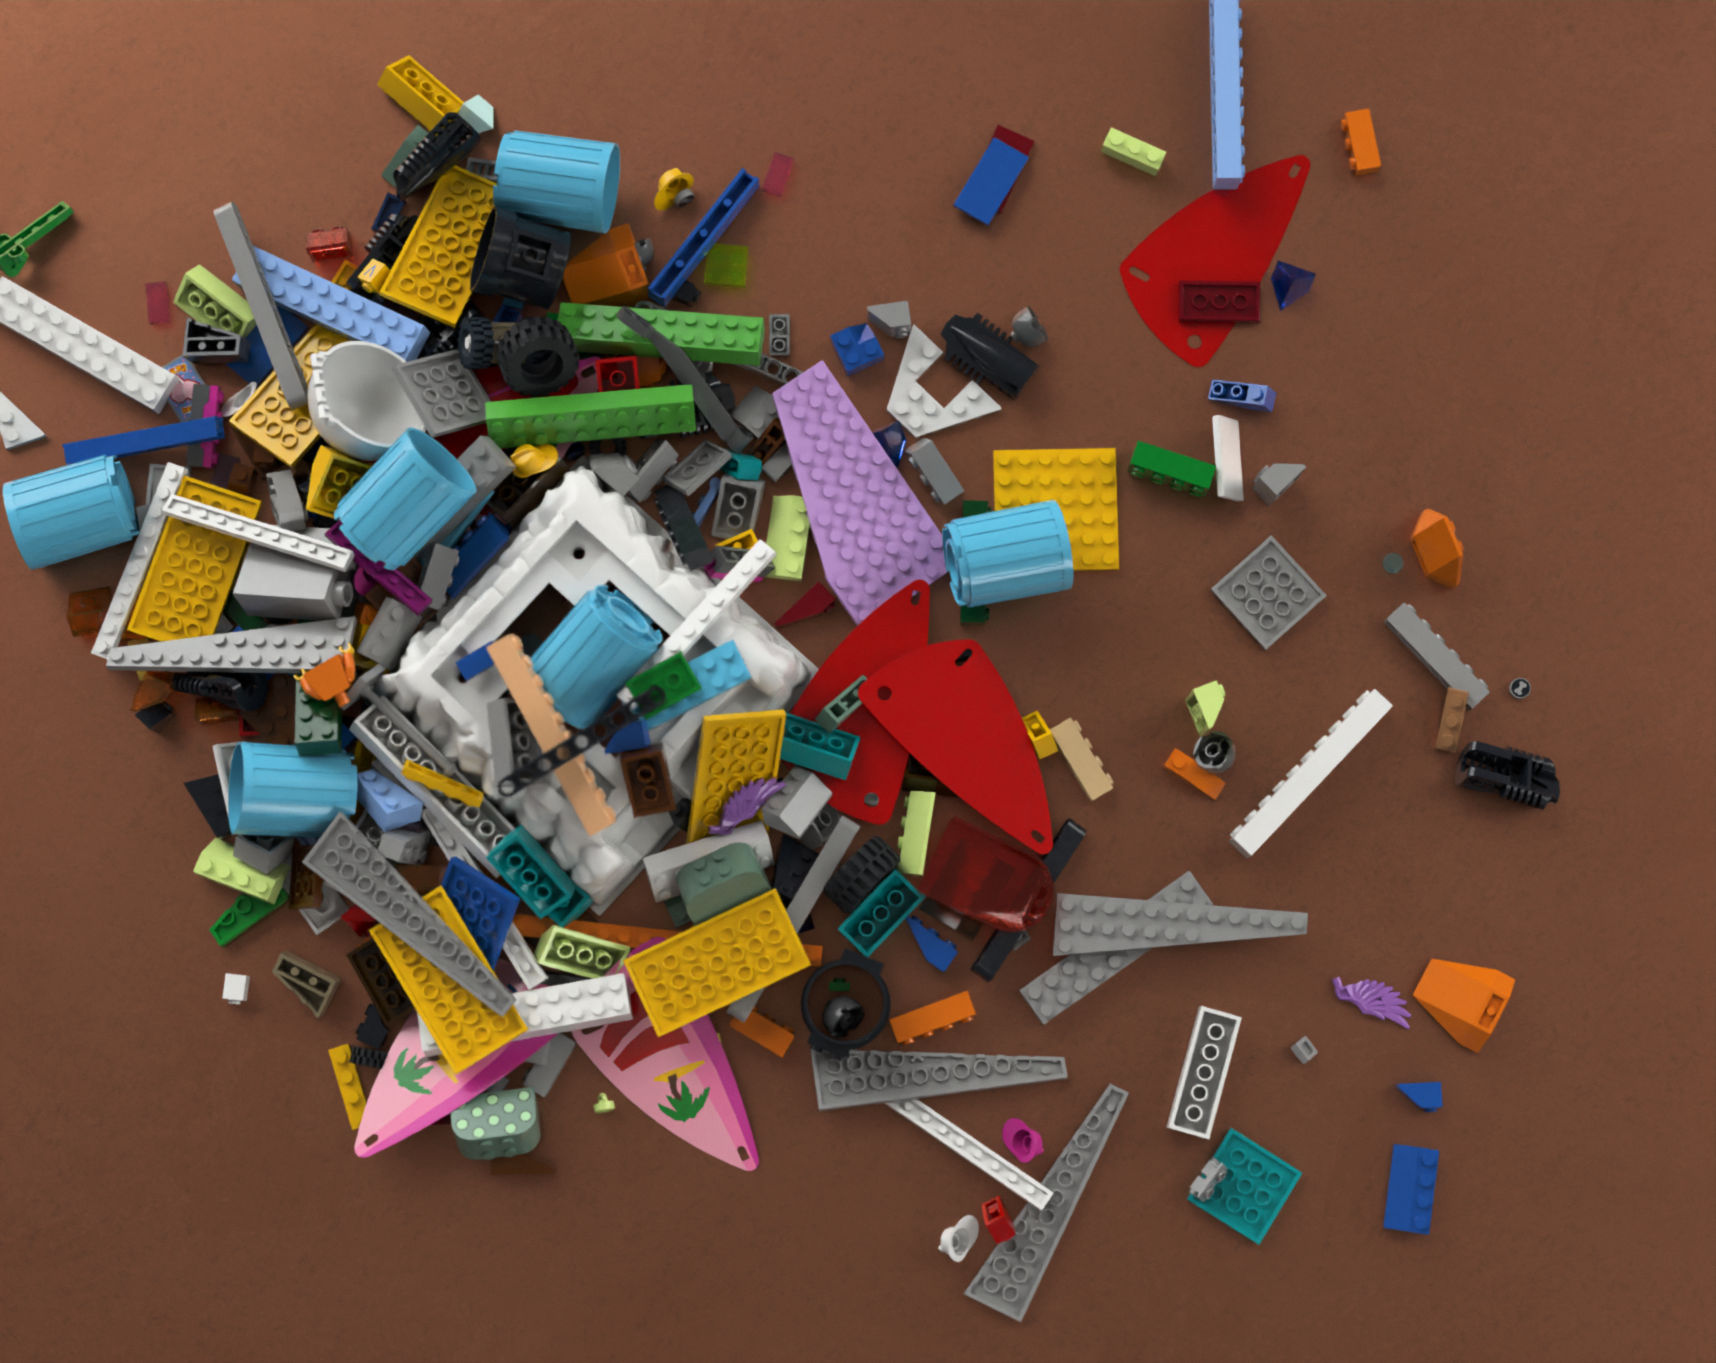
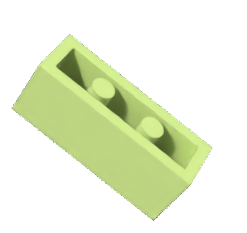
M1112 127L1101 150L1106 155L1154 176L1157 175L1166 155V151Z

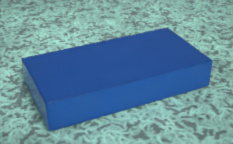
M492 641L455 662L466 681L495 665L486 647L493 644Z

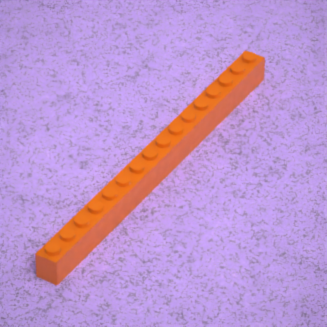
M515 914L513 917V922L522 937L540 939L541 935L553 925L558 926L548 917L540 919L538 916ZM576 920L564 927L629 946L633 949L655 937H662L667 940L682 933V931ZM802 944L811 963V966L808 967L820 968L823 946Z

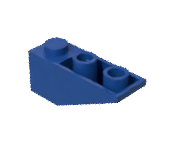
M1212 379L1208 399L1250 410L1272 412L1277 393L1266 385Z
M907 916L906 921L926 961L944 973L958 953L955 950L957 946L948 939L944 942L938 938L940 934L930 927L928 930L922 926L923 921L916 916Z

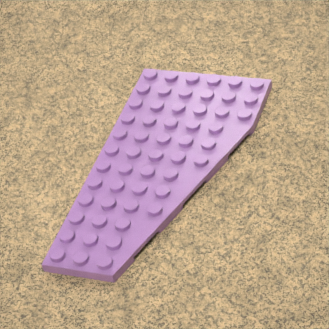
M820 361L773 392L771 395L788 446V453L795 477L803 497L810 528L825 572V579L855 624L858 626L881 604L913 581L921 579L930 585L946 574L941 532L824 361ZM913 590L912 596H914L919 591Z

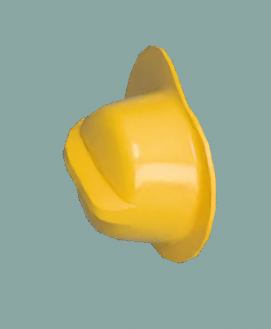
M678 168L665 172L659 180V191L654 199L655 208L659 211H664L675 204V196L682 190L692 187L694 182L693 176L689 173H682Z
M524 444L519 446L513 455L510 456L511 461L516 466L513 473L519 478H526L550 469L558 459L556 448L550 444L537 446Z

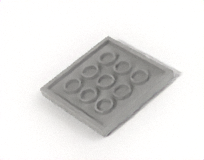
M457 349L397 364L392 369L432 438L486 423L485 402L491 401L473 370L463 368V365H461Z
M1272 535L1210 589L1264 650H1267L1327 596Z

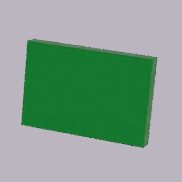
M681 651L625 682L633 699L652 687H660L665 691V701L659 707L644 715L646 720L702 689ZM653 691L650 693V700L658 703L661 700V695ZM636 703L640 711L642 712V705L640 703Z

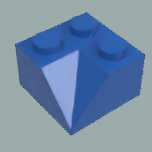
M867 323L847 327L830 335V342L847 377L884 360V353Z

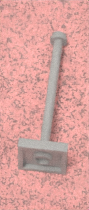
M378 664L360 676L347 692L351 702L341 708L345 710L362 697H367L445 770L443 774L450 778L458 770L456 764L447 762L372 691V685L385 671V668Z

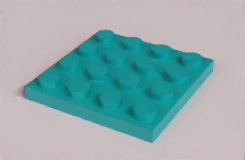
M1230 1128L1211 1160L1215 1158L1227 1167L1224 1179L1221 1182H1217L1213 1188L1212 1196L1209 1199H1205L1204 1202L1191 1193L1187 1200L1259 1245L1301 1177L1302 1172ZM1202 1173L1200 1177L1205 1180L1207 1176Z

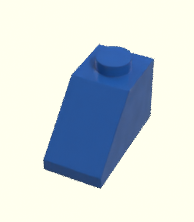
M638 719L616 732L605 748V754L644 748L651 744L646 719Z
M1441 1082L1396 1084V1089L1417 1108H1424V1112H1437V1107H1443Z

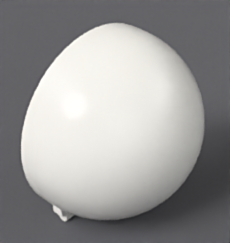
M349 341L340 343L327 352L319 351L317 354L310 355L313 369L308 388L310 416L321 437L335 450L355 459L377 461L409 427L419 429L424 433L427 430L392 370L395 365L406 362L393 351L370 342Z

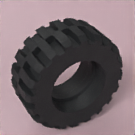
M532 317L531 320L526 318L521 320L522 323L512 325L511 330H507L504 333V339H500L496 353L499 367L507 385L513 391H519V394L524 396L530 394L531 397H538V395L548 396V393H556L560 391L559 388L562 386H567L569 384L568 380L573 379L576 374L575 371H577L579 366V353L568 328L562 325L561 322L557 320L552 321L551 318L543 317V319ZM543 349L553 351L551 356L541 363L533 365L522 363L529 354Z
M873 836L829 880L824 888L825 894L844 913H852L897 867L901 861L900 855L880 836Z

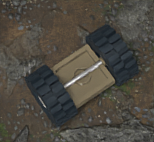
M464 317L459 325V338H457L458 357L461 359L460 363L463 365V368L487 369L491 364H498L496 353L500 339H504V333L507 330L510 331L512 325L515 323L518 325L522 321L490 322L486 317ZM525 317V318H524V319L527 318V320H531V319H532V317ZM547 349L535 351L529 354L522 363L529 365L541 363L548 359L553 351Z

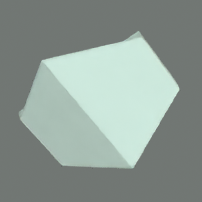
M477 95L462 104L458 115L467 121L478 133L493 129L494 107L481 96Z

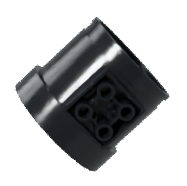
M494 206L487 218L476 251L470 279V291L492 297L495 294L548 310L556 297L565 271L570 249V233L516 217V212Z
M845 948L840 960H835L821 966L810 976L804 986L801 997L802 1017L808 1030L811 1032L807 1041L808 1044H811L810 1049L822 1053V1050L830 1052L829 1057L841 1061L842 1057L847 1059L850 1049L867 1045L882 1032L888 1021L891 1006L888 988L880 976L884 963ZM838 967H853L866 972L876 981L883 997V1012L876 1027L864 1037L852 1041L835 1040L821 1033L813 1024L808 1010L809 994L815 982L827 971Z

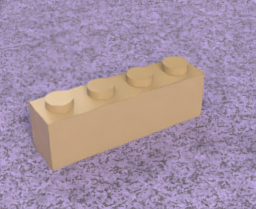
M1070 717L1050 729L1057 748L1090 802L1113 789L1112 784L1114 782L1109 773L1105 774L1101 768L1103 766L1102 761L1098 755L1094 757L1090 750L1093 747L1087 738L1083 739L1080 734L1082 729L1076 720L1073 721Z

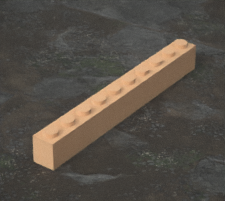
M513 633L489 645L486 649L543 753L573 735L564 727V719L559 712H556L551 695L545 692L542 678L535 674L531 658L524 654L521 640ZM562 747L558 749L557 755L560 759H567L569 751ZM582 753L554 770V773L590 837L617 821L615 820L616 814L611 806L608 807L604 800L606 796L600 787L598 788L594 781V773L590 768L587 769L584 763L585 757Z

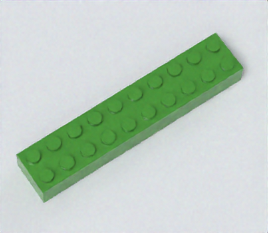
M561 302L558 321L568 328L578 352L663 358L650 339L640 336L617 318L616 314L622 307ZM630 308L648 321L658 332L683 349L692 361L760 366L765 334L764 319L761 317Z
M692 384L485 402L488 436L499 448L519 447L524 444L533 446L696 431Z

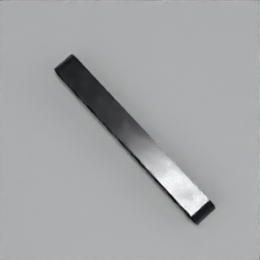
M660 687L650 688L501 779L497 785L498 793L507 798L517 794L659 707L666 699L665 691ZM653 691L658 692L661 695L660 702H652L650 700V693ZM640 703L643 707L642 713H633L631 710L632 704ZM615 714H621L624 717L622 725H616L613 722ZM595 726H604L606 734L602 737L597 736L594 732ZM579 736L585 737L588 741L587 746L584 748L578 747L576 745V738ZM563 747L569 751L567 759H560L558 757L557 751L559 748ZM541 759L549 760L551 764L549 770L543 771L539 768L538 763ZM523 770L531 772L532 779L529 782H524L520 779V773ZM508 781L513 784V791L508 794L502 791L501 785L503 782Z
M1071 818L1064 822L1053 839L1052 850L1042 856L973 963L971 971L986 982H990L996 975L1085 836L1087 830Z

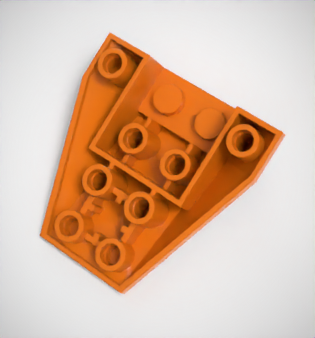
M629 223L609 229L607 233L601 235L566 263L562 278L572 303L603 306H636L638 302L643 300L653 301L648 297V287L651 282L647 279L635 247V239Z
M1428 508L1421 513L1410 541L1425 577L1453 589L1460 584L1463 562L1462 552L1464 548L1461 541L1456 539L1454 523L1449 521L1447 516Z
M1431 959L1412 996L1458 1044L1478 1053L1492 1034L1511 996L1515 979L1495 969Z

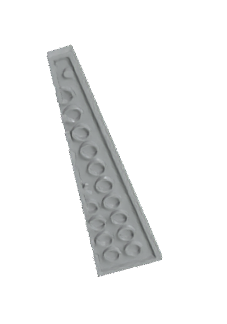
M355 616L342 617L331 620L110 648L106 667L108 670L303 673L301 669L308 672L335 655H342L339 647L342 646L345 651L349 648L348 643L352 645L357 619Z
M340 811L302 863L501 1017H504L517 999L350 819Z
M1057 893L1053 956L1307 934L1308 913Z
M810 1049L819 1111L1065 1080L1068 1078L1064 1057L850 1050L847 1059L842 1057V1060L839 1061L829 1057L830 1052L822 1050V1053Z
M1112 1084L1108 1085L1041 1181V1185L1053 1192L1043 1210H1038L1028 1202L1025 1204L1013 1222L1016 1235L1009 1241L1001 1242L996 1246L963 1294L1019 1322L1022 1321L1129 1092Z

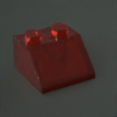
M343 226L333 227L329 231H324L323 229L313 230L312 233L307 234L306 252L313 262L353 257L350 232Z

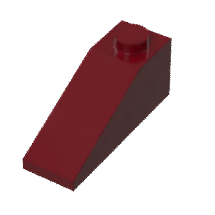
M818 581L774 625L779 629L821 616L823 613L828 614L835 608L836 598Z

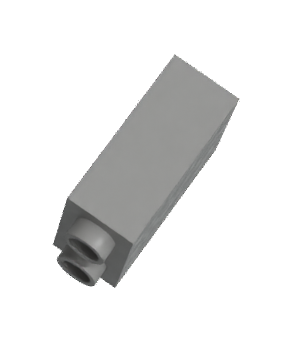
M306 527L303 530L291 531L333 544L325 537V533L330 528ZM250 542L233 595L248 616L315 621L340 618L343 606L348 607L352 602L353 587L351 582L359 565L352 560L346 572Z

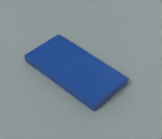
M994 137L953 204V207L989 226L1029 157Z
M276 305L293 347L309 327L290 311ZM256 325L245 338L251 343L249 363L225 364L246 382H256L257 389L274 368Z

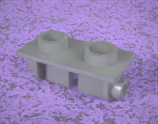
M1215 1158L1209 1160L1201 1171L1207 1177L1204 1180L1198 1175L1190 1186L1191 1190L1189 1192L1195 1197L1197 1196L1202 1202L1205 1199H1209L1214 1192L1213 1188L1217 1182H1221L1224 1179L1227 1167Z

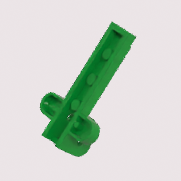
M61 201L13 237L6 233L1 234L0 270L8 277L17 276L29 256L26 248L74 212L71 207Z

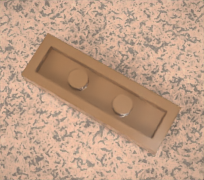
M1448 688L1435 748L1451 752L1457 751L1469 691Z

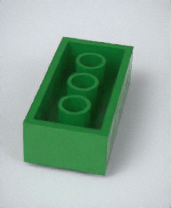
M1137 441L1127 471L1131 472L1133 477H1146L1152 483L1158 485L1165 483L1170 485V488L1173 490L1181 491L1183 489L1189 491V494L1194 497H1201V495L1205 496L1209 490L1216 466Z

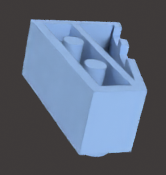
M374 769L357 774V800L384 832L420 821L423 801Z

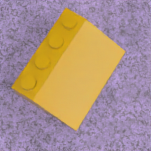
M321 445L312 465L306 510L335 519L334 511L337 509L339 501L375 463L355 459L335 449Z

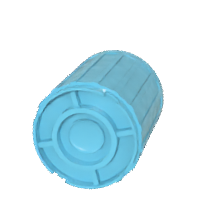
M514 130L513 133L507 132L501 140L496 159L494 174H497V186H493L494 206L516 212V217L536 223L607 233L613 219L619 187V145L612 142Z
M409 427L339 501L337 509L334 511V518L336 521L340 518L343 524L339 528L359 551L375 563L378 560L386 563L383 566L384 568L396 570L399 566H404L476 493L477 489L466 469L446 448L421 430Z
M105 454L3 484V498L8 521L18 549L31 570L133 540L132 538L135 535H139L138 517L134 507L136 504L135 498L121 462H114V459L117 458L116 455L108 457Z
M1055 500L953 519L950 523L944 524V527H947L942 529L946 571L950 572L952 580L950 587L954 599L959 606L966 605L969 608L1065 591L1072 588L1073 560L1070 540L1063 514Z
M597 585L594 589L588 590L531 657L533 662L532 668L535 674L542 678L543 688L546 693L551 695L556 712L562 715L566 723L580 729H585L606 714L618 699L617 694L625 686V682L632 679L658 651L659 644L662 641L660 630L658 629L655 632L652 627L654 620L625 594L618 590H615L613 593L606 591L608 588L606 585Z
M237 742L231 761L228 790V817L231 833L237 835L321 837L340 811L348 818H350V815H355L357 765H351L350 760L355 759L354 754L342 749V753L299 756L294 745Z

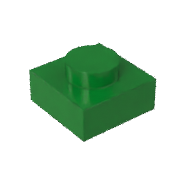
M833 978V982H829V991L850 992V982H846V978Z

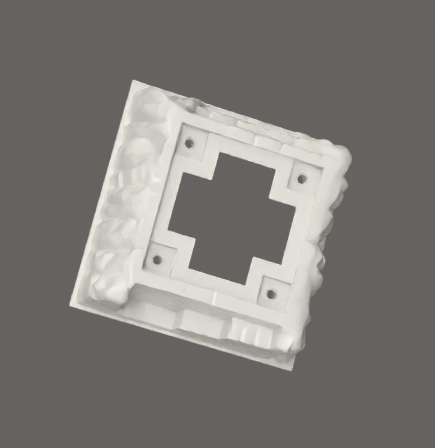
M582 456L570 468L571 471L566 472L563 479L552 490H547L544 499L510 532L509 540L456 598H450L444 607H441L412 636L394 670L387 675L381 674L372 685V691L379 698L384 695L451 764L455 763L458 771L477 790L484 793V797L515 829L522 824L565 874L591 897L593 903L589 907L598 916H601L645 869L643 858L659 853L681 829L674 825L669 812L634 818L620 762V754L616 758L612 754H605V748L599 743L583 753L585 757L584 763L587 769L590 768L594 773V781L597 787L603 790L606 796L604 800L608 807L611 806L613 808L617 822L589 837L554 771L544 776L545 783L530 785L509 798L501 796L498 793L497 787H495L487 703L498 700L508 687L496 665L466 683H460L459 676L462 673L455 663L490 641L494 643L549 583L575 606L588 590L594 589L597 585H605L610 580L671 636L721 582L719 578H710L705 573L704 566L690 572L688 565L682 564L669 533L626 494L621 496L591 469L589 461ZM577 550L585 551V556L582 559L574 558V553ZM739 596L690 648L684 657L689 662L733 639L752 679L649 730L651 744L663 742L675 804L682 798H688L692 801L703 716L782 709L788 713L796 705L803 691L819 670ZM579 736L576 738V745L578 747L584 748L587 746L588 741L585 737ZM543 759L544 771L549 770L551 765L547 759ZM501 787L504 793L509 794L513 791V787Z

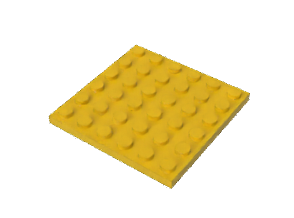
M1116 448L993 450L995 511L1055 500L1061 509L1067 527L1072 552L1073 571L1119 570Z

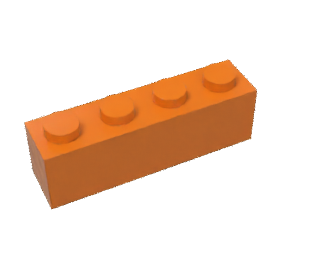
M968 991L889 1019L897 1044L902 1042L904 1046L915 1042L914 1037L919 1035L922 1038L934 1035L933 1030L941 1028L942 1031L953 1028L954 1022L961 1021V1024L973 1020L972 1016L976 1015Z

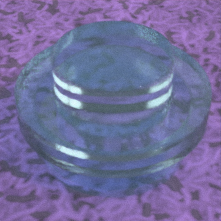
M1389 553L1383 559V568L1389 573H1397L1403 567V559L1397 553Z

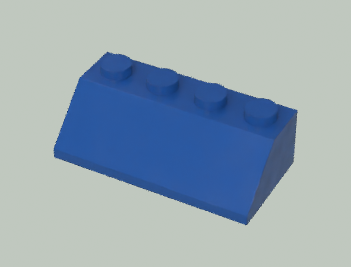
M490 512L486 517L483 515L476 522L477 527L473 531L469 530L463 536V542L459 546L455 545L452 548L459 551L457 555L459 556L458 565L456 568H453L451 574L453 581L446 590L453 599L509 540V528Z
M1393 1144L1383 1228L1429 1235L1439 1150Z

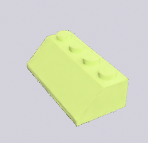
M200 264L185 273L173 303L197 322L205 323L246 338L257 325L248 301Z
M773 496L766 545L773 549L777 555L772 559L775 568L766 576L768 578L802 582L810 524L803 497Z
M1217 680L1193 689L1185 698L1199 737L1204 736L1213 727L1224 702L1223 696H1226L1222 684L1218 685Z
M910 791V796L905 795L904 807L908 808L907 816L902 815L900 828H904V835L899 836L897 848L901 849V861L895 868L898 869L901 875L920 878L923 876L935 792Z
M215 838L201 852L193 870L195 874L273 905L290 869L289 865L281 863L268 874H265L234 857V844Z
M553 925L541 935L534 955L541 965L594 979L604 977L606 972L620 960L616 971L617 974L624 965L623 960L627 959L631 948Z

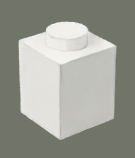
M226 973L222 998L228 999L230 1004L240 1005L241 1001H247L250 976Z

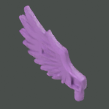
M761 777L755 783L751 780L747 787L742 785L739 794L737 791H734V796L729 797V803L726 802L725 806H723V814H721L722 817L719 825L709 826V834H731L735 826L741 821L753 818L755 813L765 805L766 800L786 786L785 782L776 783L777 779L773 777L763 783L764 779Z
M1340 977L1332 979L1335 994L1339 1000L1355 1004L1362 1014L1373 1015L1381 1020H1385L1386 1017L1406 1029L1410 1028L1402 1016L1410 1018L1411 1014L1398 1006L1406 1005L1407 1001L1397 998V996H1400V992H1390L1393 990V987H1383L1385 985L1384 982L1377 984L1376 980L1370 982L1369 979L1360 981L1356 985L1343 986Z

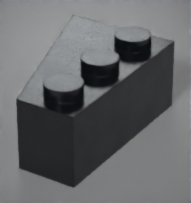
M187 318L182 356L193 364L249 363L251 343L244 337Z
M219 774L185 782V787L216 837L221 840L236 837L237 834H232L230 830Z
M783 834L777 847L771 889L776 888L787 910L819 854Z

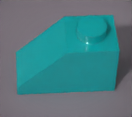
M725 449L731 453L732 458L720 470L736 479L759 480V475L762 471V460L749 454H740L733 450Z

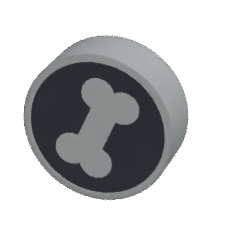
M684 189L675 196L674 202L678 207H684L694 199L695 195L691 189Z
M1517 678L1509 685V692L1516 699L1527 697L1531 691L1530 683L1524 678Z

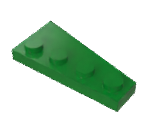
M282 887L273 905L247 894H240L236 898V902L221 915L209 930L218 944L224 947L287 902L289 896Z

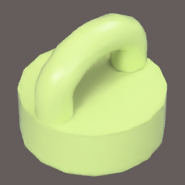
M600 1093L598 1095V1103L593 1105L594 1112L600 1114L614 1110V1101H608L606 1094Z

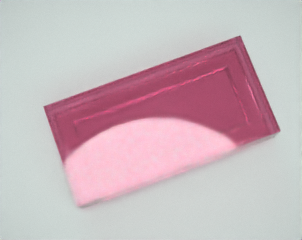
M777 152L774 153L762 191L779 197L782 196L794 158Z
M167 282L145 283L149 324L170 322Z

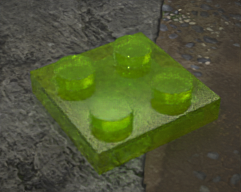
M715 243L707 253L704 283L708 285L745 288L749 247Z

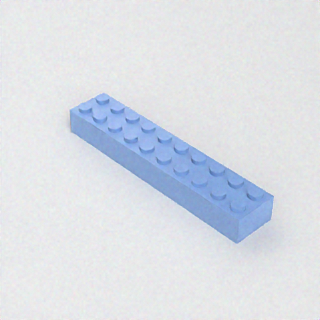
M1209 0L1213 190L1237 189L1239 183H1242L1243 177H1245V165H1241L1242 157L1245 154V147L1241 145L1242 138H1244V125H1241L1244 107L1240 106L1241 99H1243V86H1240V81L1243 78V67H1239L1243 54L1242 47H1239L1240 40H1242V28H1238L1239 21L1242 18V10L1238 8L1239 1L1241 0Z
M253 246L276 305L352 341H364L383 346L402 357L406 362L417 359L430 335L429 330L424 325ZM235 273L232 281L239 288L243 289L238 275Z

